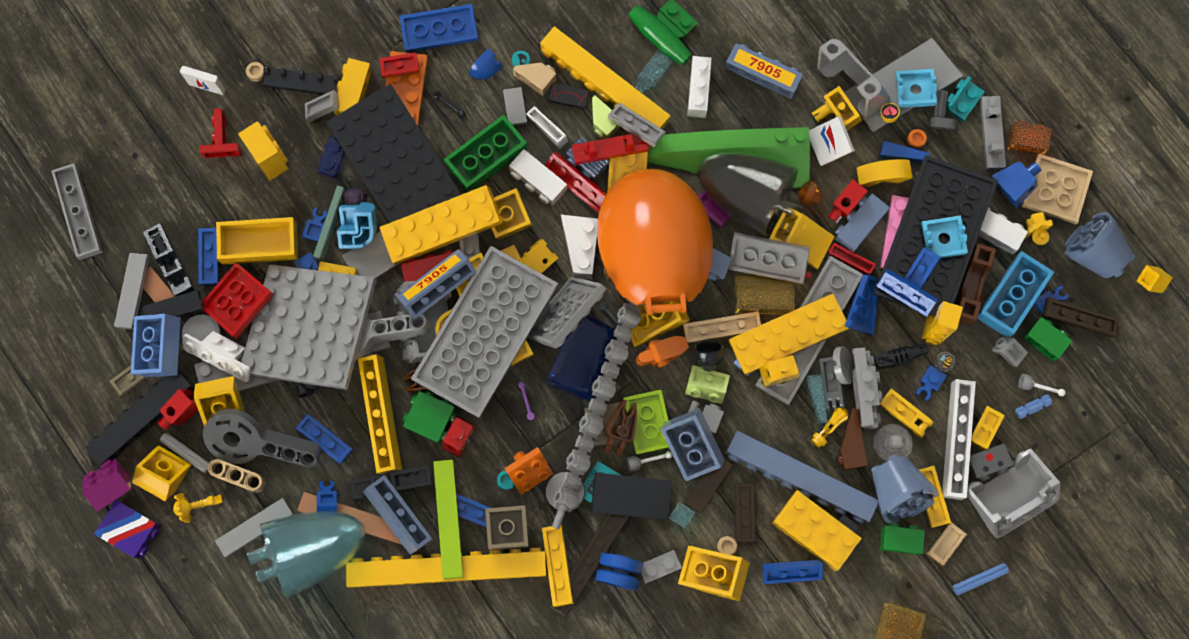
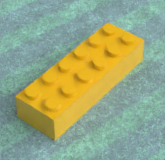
M485 185L381 226L380 230L392 263L401 264L406 260L419 257L503 224L492 191L490 187Z

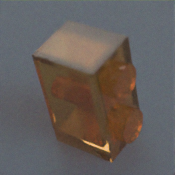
M1024 121L1014 122L1009 129L1007 149L1045 155L1050 147L1052 128H1047L1042 124L1029 125Z

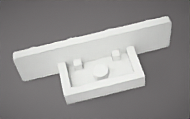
M214 331L202 342L188 334L183 336L182 348L186 352L199 357L244 382L249 381L250 367L237 361L243 356L245 347Z

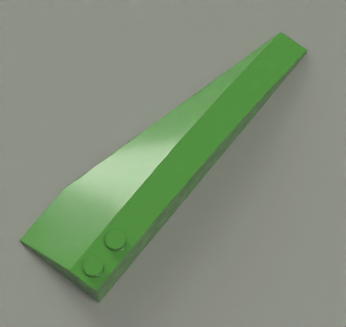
M809 127L665 134L655 147L649 145L647 163L661 167H672L676 170L690 171V173L715 178L730 179V181L745 182L754 186H764L765 188H809Z

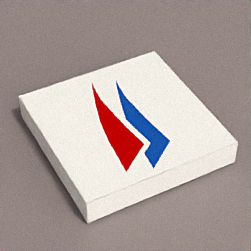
M186 66L181 67L180 73L190 86L220 95L225 94L226 89L216 75Z
M841 116L809 130V139L820 166H824L855 151Z

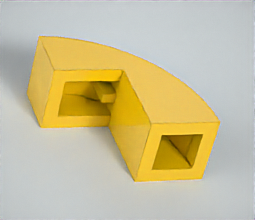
M885 160L857 167L858 181L861 186L870 187L883 181L898 184L912 178L910 160Z

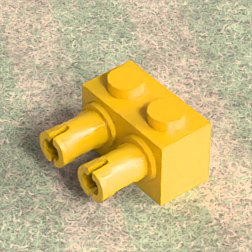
M840 86L824 96L826 101L823 106L811 112L817 122L831 113L836 115L835 118L841 116L847 131L862 121Z

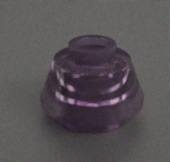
M348 189L343 193L342 198L345 205H360L361 202L367 201L368 194L362 189Z

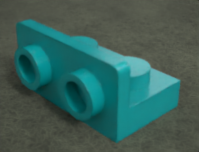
M970 76L965 81L961 79L956 86L957 93L955 95L951 93L947 99L946 112L961 122H964L985 92L970 82Z

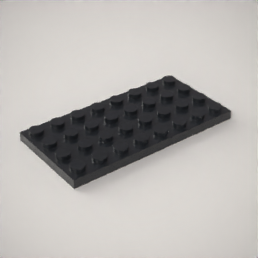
M391 83L326 122L389 223L461 195Z
M925 155L878 283L887 269L905 278L923 247H926L922 221L961 215L962 224L965 226V234H967L966 245L968 253L941 258L922 290L938 299L928 314L929 316H936L938 307L943 301L954 304L998 180ZM942 233L938 237L942 244L950 241V237L946 233ZM876 285L873 295L913 309Z

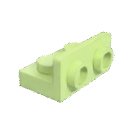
M693 365L685 394L694 398L705 399L712 403L722 404L730 375L716 371L708 372L703 370L702 367Z

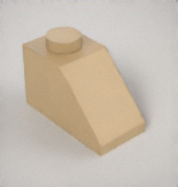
M543 63L519 65L513 68L515 77L542 96L546 94L557 80L555 69L550 65L545 66Z

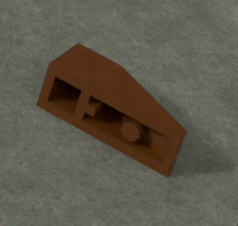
M853 408L849 412L838 451L839 455L836 456L837 465L841 467L842 471L868 466L857 408Z

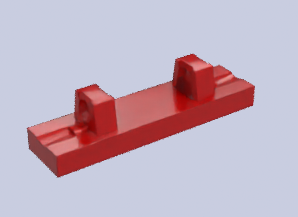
M628 134L573 144L571 149L575 165L649 152V145L635 135Z

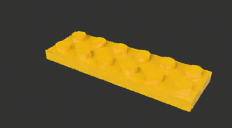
M830 294L729 339L728 342L744 375L758 370L767 362L790 356L849 328L845 327L847 320L834 294Z

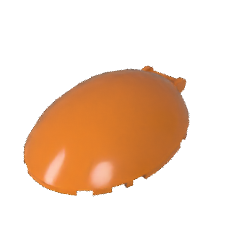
M660 169L637 170L615 182L602 202L597 225L598 247L608 278L612 280L615 289L623 298L626 297L635 305L645 303L647 316L652 315V313L680 311L681 313H686V300L687 302L693 301L702 292L712 266V229L701 199L681 178ZM679 301L676 304L651 305V303Z

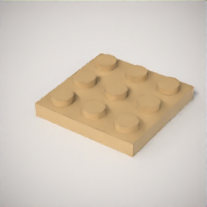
M1038 154L1035 163L1042 170L1034 176L1038 186L1023 201L1021 207L1039 213L1043 212L1045 215L1077 224L1093 171Z

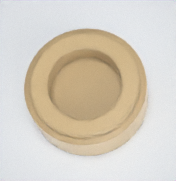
M259 62L250 63L246 68L248 78L254 82L261 81L265 76L264 66Z
M722 537L717 543V550L719 553L733 555L737 550V543L732 537Z

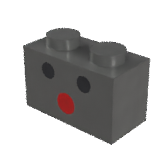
M1005 443L970 456L969 473L972 480L979 478L981 482L991 478L990 474L997 472L998 475L1009 472L1008 467L1013 466V462Z

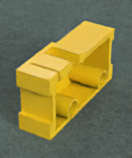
M539 239L529 248V252L523 254L519 262L542 274L558 259V256L547 248V243L543 239Z

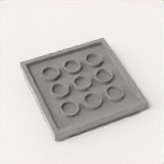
M571 276L548 303L547 309L541 313L527 338L555 349L564 344L567 335L578 327V322L590 313L594 303L602 299L606 288L600 283Z

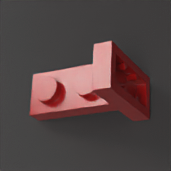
M222 108L214 109L211 122L214 127L212 143L215 145H200V154L204 158L242 156L241 147L238 143L226 144V114Z

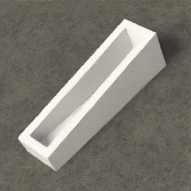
M535 106L526 113L527 117L559 149L568 142L567 136Z

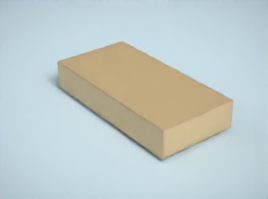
M951 522L927 554L944 566L967 534Z

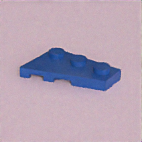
M862 275L845 327L866 335H874L878 297L873 295L878 283V278L871 275Z

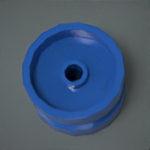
M601 553L599 563L610 568V571L604 569L597 570L595 581L637 591L640 581L628 574H641L644 563L623 555Z

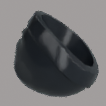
M712 341L697 343L693 348L697 363L703 370L708 372L717 368L722 361L725 351L724 345Z

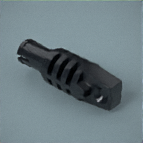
M926 343L912 347H899L876 356L874 361L877 369L899 366L911 362L913 358L928 355V347L925 348L927 346Z

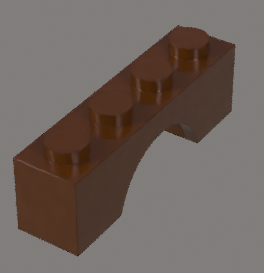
M977 244L972 251L957 302L958 306L963 307L959 322L972 325L977 320L981 306L983 285L996 252L994 248Z

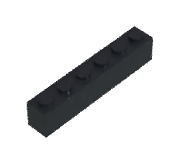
M177 370V375L164 376L161 382L153 384L144 397L140 396L137 398L129 410L126 409L121 412L119 418L114 423H109L103 429V433L93 437L88 442L89 445L85 448L100 465L107 460L112 461L156 424L163 417L160 409L178 389H195L180 371Z

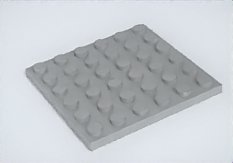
M269 265L264 286L274 295L253 319L241 363L250 367V376L348 390L377 280L374 277Z

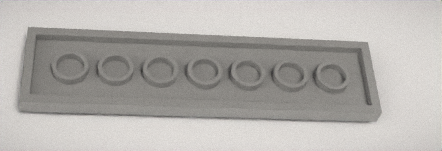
M830 256L801 307L834 294L843 311L863 274ZM826 340L792 354L800 374L799 378L765 387L760 376L755 387L789 406Z

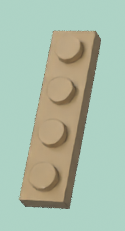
M758 311L683 324L686 341L689 344L737 336L760 326L761 321Z

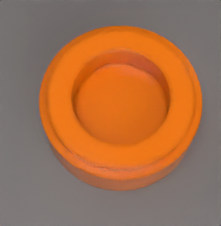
M920 129L912 130L907 137L908 145L914 149L922 148L927 141L925 132Z

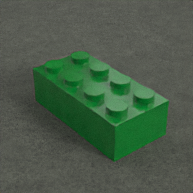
M502 115L444 158V162L465 191L470 192L515 160L524 149L527 151V142L506 116Z

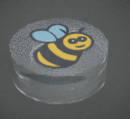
M941 352L935 358V365L940 371L947 372L955 366V357L950 352Z

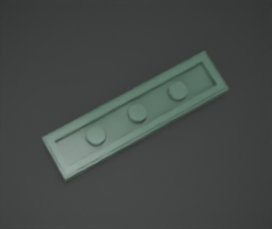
M341 186L336 187L313 255L315 260L319 262H324L340 215L339 207L343 205L347 194Z

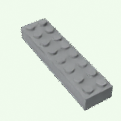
M73 163L52 170L76 257L82 260L103 253L78 166Z

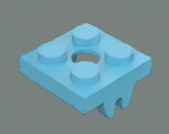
M934 69L896 71L899 108L937 105V84ZM913 85H918L921 87V92L913 94L910 88Z
M961 215L922 221L925 245L928 249L942 258L968 253L966 245L967 234H965V226L962 224ZM942 233H946L950 237V241L946 244H942L938 239Z

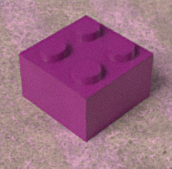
M117 458L112 461H105L100 466V469L87 473L82 480L83 495L97 512L131 490L130 475Z

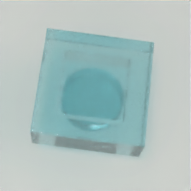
M678 502L669 520L686 529L695 511Z

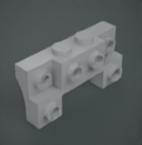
M865 347L853 348L852 354H854L855 369L852 371L856 408L860 410V425L863 427V431L875 430L878 428V424H881L880 413H877L876 410L880 402H882V393L878 391L877 385L880 382V375L876 371L874 358L870 356V350L866 351Z

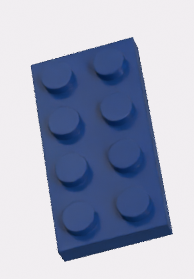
M472 4L399 16L406 53L479 41Z

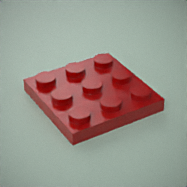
M235 262L202 303L204 311L237 339L274 294L240 264Z

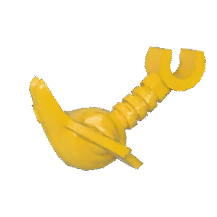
M180 493L174 496L177 502L173 506V512L179 516L180 521L188 523L191 522L192 515L189 513L192 509L195 510L204 506L220 504L223 502L221 494L215 497L209 496L206 499L189 503L184 493Z

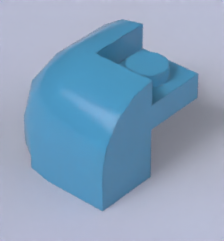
M361 202L360 205H341L339 207L341 226L337 230L339 249L365 247L373 240L377 231L375 206L366 202Z

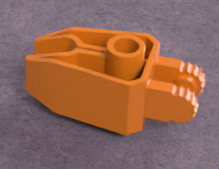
M673 336L663 340L655 339L649 342L646 351L639 353L635 361L640 367L652 364V367L658 366V368L668 365L669 361L679 358L687 351L689 346L686 338L682 336Z

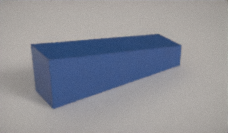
M884 141L879 158L889 160L903 159L922 163L925 155L929 156V153Z

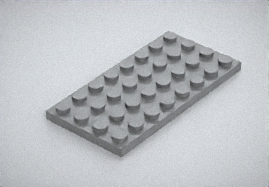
M492 246L488 249L476 269L477 272L473 274L411 378L414 382L479 419L558 286L557 282Z

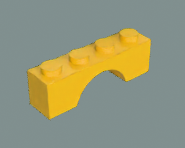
M943 301L938 307L936 316L930 315L927 317L921 339L926 340V343L930 345L941 344L957 330L963 307Z

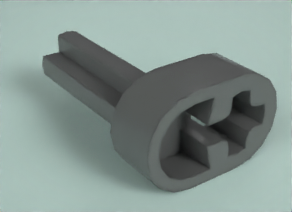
M937 90L936 92L937 105L934 109V117L930 119V128L956 130L957 120L945 118L948 91Z

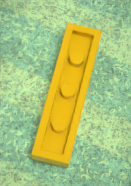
M561 525L560 529L553 528L552 526L542 528L553 607L574 604L563 526Z

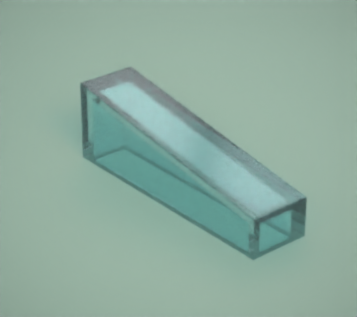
M822 374L805 376L818 424H826L827 414Z

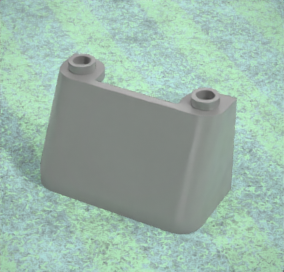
M1031 448L1026 452H1020L1015 457L1014 467L1010 468L1009 472L997 476L986 484L980 481H973L967 487L968 498L995 538H1000L1053 506L1060 498L1059 480Z

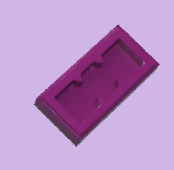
M707 189L699 195L708 218L719 228L733 216V213Z

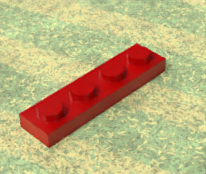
M554 152L545 164V167L567 184V188L599 213L606 193L561 155Z

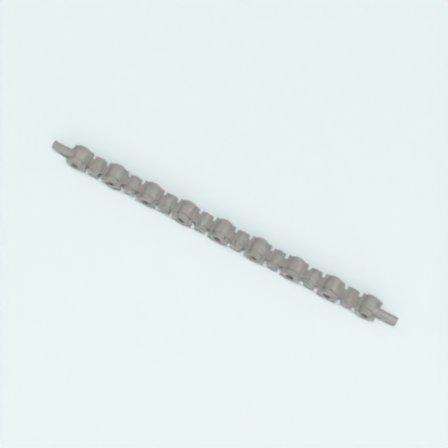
M627 298L626 301L629 303H624L617 314V322L621 323V326L617 325L614 330L613 336L616 337V340L611 339L605 348V359L609 361L604 362L601 367V373L604 375L603 377L598 376V379L592 385V395L596 396V398H591L588 410L591 412H586L579 423V432L583 433V435H579L576 439L575 447L578 450L573 449L566 460V469L570 470V473H565L562 484L565 487H560L553 497V506L558 508L552 525L556 529H560L565 511L571 512L577 504L576 496L578 493L573 491L574 489L578 490L581 485L582 478H579V474L584 476V473L590 467V456L587 455V452L591 453L595 441H592V437L597 439V436L603 429V419L600 418V415L604 416L607 409V404L604 402H609L616 392V382H613L612 379H616L619 375L620 368L617 365H622L628 357V346L625 345V342L629 343L632 337L630 328L635 329V326L641 319V310L637 307H641L642 304L635 305Z

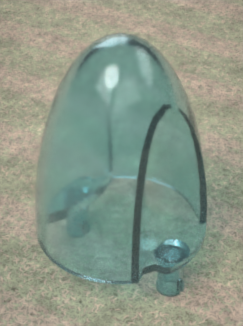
M315 511L289 515L261 523L260 527L266 543L264 544L265 547L247 552V556L251 565L268 558L272 560V566L255 571L258 581L261 583L277 577L285 598H288L320 583L346 565L361 548L366 535L365 527L358 518L342 512Z

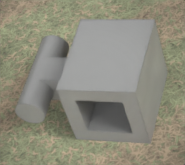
M692 401L688 412L698 409L700 403ZM710 404L705 405L702 414L714 436L724 411L720 410L721 407Z

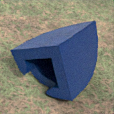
M488 48L474 62L469 75L476 79H488L495 75L503 66L501 62L494 58L495 54Z

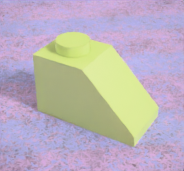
M594 95L592 98L594 133L600 139L611 138L621 126L608 119V114L612 110Z

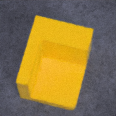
M1146 265L1137 282L1150 292L1163 293L1173 277L1159 267Z

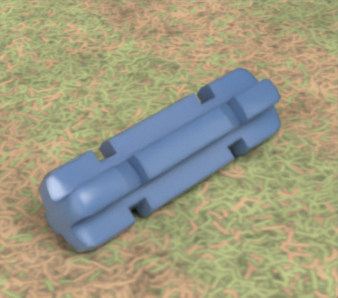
M1046 394L1040 397V400L1037 398L1025 404V407L1016 408V416L1022 419L1027 416L1026 414L1031 415L1043 409V406L1052 405L1051 397Z

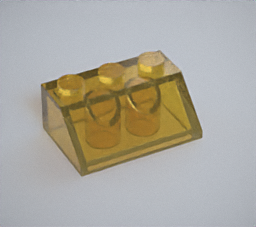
M735 275V313L759 311V314H787L795 310L793 282L764 276Z

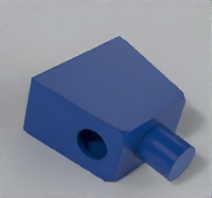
M1016 162L994 174L992 178L998 180L996 185L998 189L1017 208L1037 188L1038 184L1034 176L1042 170L1035 162L1027 168L1021 162Z

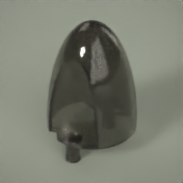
M739 152L713 154L703 159L699 164L698 179L711 200L733 219L765 237L771 233L782 212L792 217L795 212L790 209L803 213V211L797 209V207L802 210L805 209V204L792 200L790 197L796 182L798 169L788 164L759 155Z

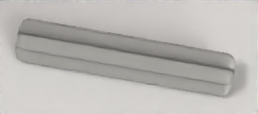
M164 433L161 436L160 441L200 471L204 473L208 471L209 463L170 434Z

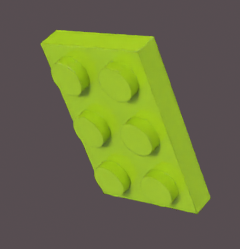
M657 390L624 397L623 400H627L626 413H628L631 403H636L637 421L633 440L636 455L669 448L660 430L663 424L668 421L662 391Z

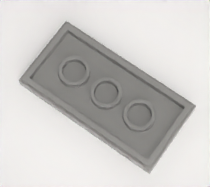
M735 232L730 255L732 260L728 269L803 284L810 247Z

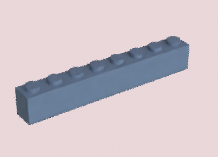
M736 431L725 453L729 455L728 458L736 463L741 461L746 464V468L755 472L759 470L764 473V477L770 480L777 479L782 482V486L788 489L794 487L800 490L799 492L807 498L812 496L817 499L816 502L825 507L830 505L835 508L834 511L838 514H848L853 517V521L862 525L863 523L870 522L879 503L877 499L739 431Z

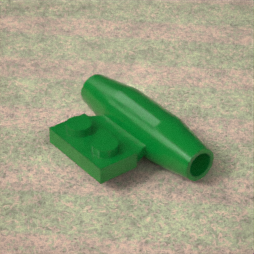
M669 0L659 9L657 17L639 5H636L628 14L629 18L639 31L663 54L681 66L689 60L692 54L679 38L686 37L698 25V22L674 0Z

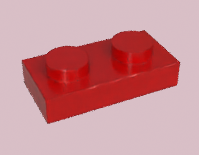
M416 52L379 58L383 78L420 72Z

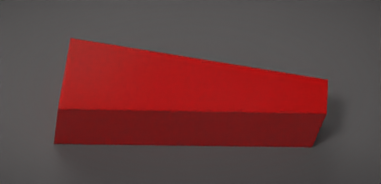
M833 243L828 252L829 256L863 275L872 276L876 269L875 263L836 243Z

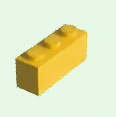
M348 58L347 64L343 65V78L337 84L339 109L334 111L336 116L364 99L372 73L370 63Z

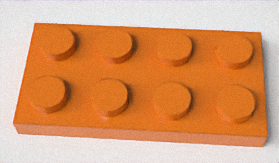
M395 51L390 52V56L409 54ZM417 54L419 73L386 79V86L391 83L417 126L419 125L428 56L423 54Z

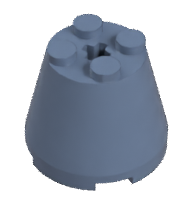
M1101 212L1094 215L1092 221L1084 226L1080 225L1071 234L1065 243L1067 250L1064 253L1071 260L1103 278L1119 277L1124 272L1123 268L1135 258V254L1132 252L1114 218L1108 212Z
M895 454L888 457L887 462L877 465L871 469L881 514L886 523H898L900 521L899 518H906L908 516L912 518L931 507L935 503L933 499L939 496L935 486L907 457H898Z

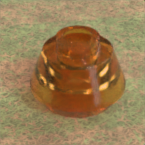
M814 181L806 182L798 193V201L804 205L812 206L818 204L822 198L821 190Z

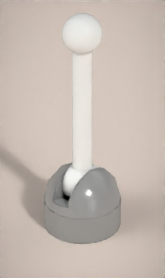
M1024 373L1018 382V388L1023 390L1037 387L1058 393L1059 396H1064L1066 393L1064 389L1058 390L1034 382L1033 377Z
M667 451L665 454L642 460L636 456L626 457V463L631 473L639 470L643 463L662 458L670 459L673 457L671 451Z

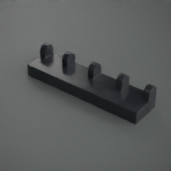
M264 66V87L320 95L333 90L337 92V84L340 81L339 75L329 76L322 73L314 74L306 73L302 70L291 71L286 70V68L276 69Z

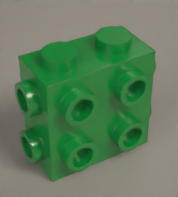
M425 390L424 393L419 391L410 402L412 406L410 412H406L402 419L403 428L437 444H441V441L444 440L449 431L447 430L449 424L453 423L457 416L456 408L452 406L453 403L444 398L442 401L436 399V395Z

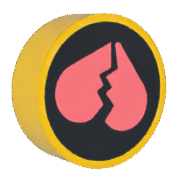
M894 103L883 105L880 112L882 120L888 123L895 122L899 117V107Z

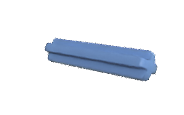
M1005 563L997 565L953 585V590L956 595L965 593L1009 572L1008 567Z

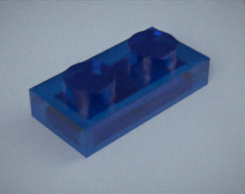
M329 136L317 168L318 173L334 178L337 176L345 154L336 138Z

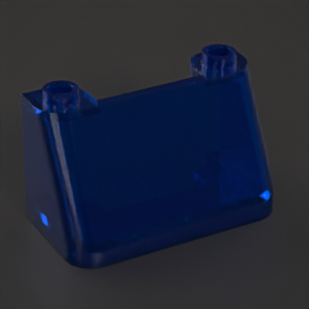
M590 315L583 317L578 322V327L567 335L564 344L561 346L548 377V386L587 402H590L591 398L595 399L596 396L592 395V385L598 379V376H602L601 367L604 362H608L605 359V348L611 339L616 340V337L613 336L615 328Z

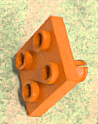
M538 447L526 455L524 452L516 453L514 456L515 462L504 468L520 495L531 490L554 474Z

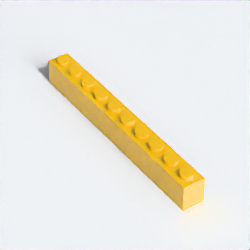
M530 548L529 552L521 553V549L509 550L510 553L502 554V550L490 551L488 555H482V551L470 552V556H462L463 578L443 580L441 554H430L431 558H423V555H411V559H403V556H391V560L384 561L383 557H373L371 561L363 562V558L351 559L350 563H346V585L352 588L547 576L545 551H541V548Z

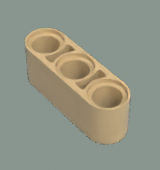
M219 459L211 461L208 465L210 475L252 492H261L265 488V479L254 472ZM219 464H222V466H223L222 472L219 473V474H216V473H215V468H216V466L219 465ZM236 471H240V479L234 481L233 474ZM254 478H258L259 485L252 488L251 481Z

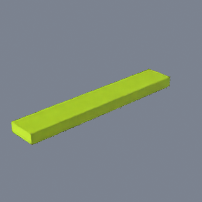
M434 461L443 580L463 578L454 461Z

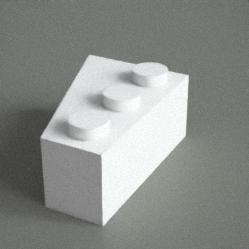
M561 215L573 277L592 279L598 219Z

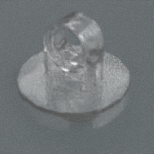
M885 425L874 435V452L884 462H887V458L895 454L898 457H908L912 450V437L900 425Z

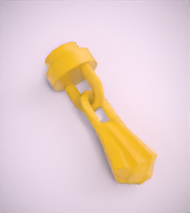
M839 407L835 409L832 417L824 426L823 431L820 434L817 432L813 434L811 442L816 447H824L827 443L825 438L828 434H831L841 423L848 419L849 414L847 410ZM830 424L833 425V427L831 428V430L828 428V426H829Z

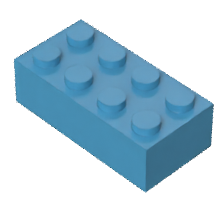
M1021 251L1015 256L979 311L977 319L1003 336L1011 337L1015 334L1054 272Z

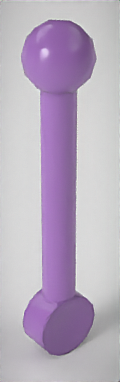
M520 381L518 387L521 388L528 412L527 418L528 420H533L535 415L531 412L525 390L526 384L524 381Z

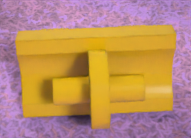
M1043 212L1032 214L1031 218L1025 221L1028 228L1025 238L1032 235L1033 242L1041 246L1049 241L1047 230L1053 224L1051 220L1046 221Z

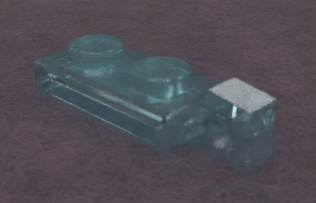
M658 49L637 76L635 82L638 84L635 88L641 93L645 89L648 91L653 89L674 60Z

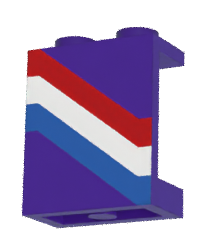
M115 500L94 534L133 558L140 559V557L145 556L148 552L150 541L154 540L159 534L161 524L153 522L131 509L124 502Z

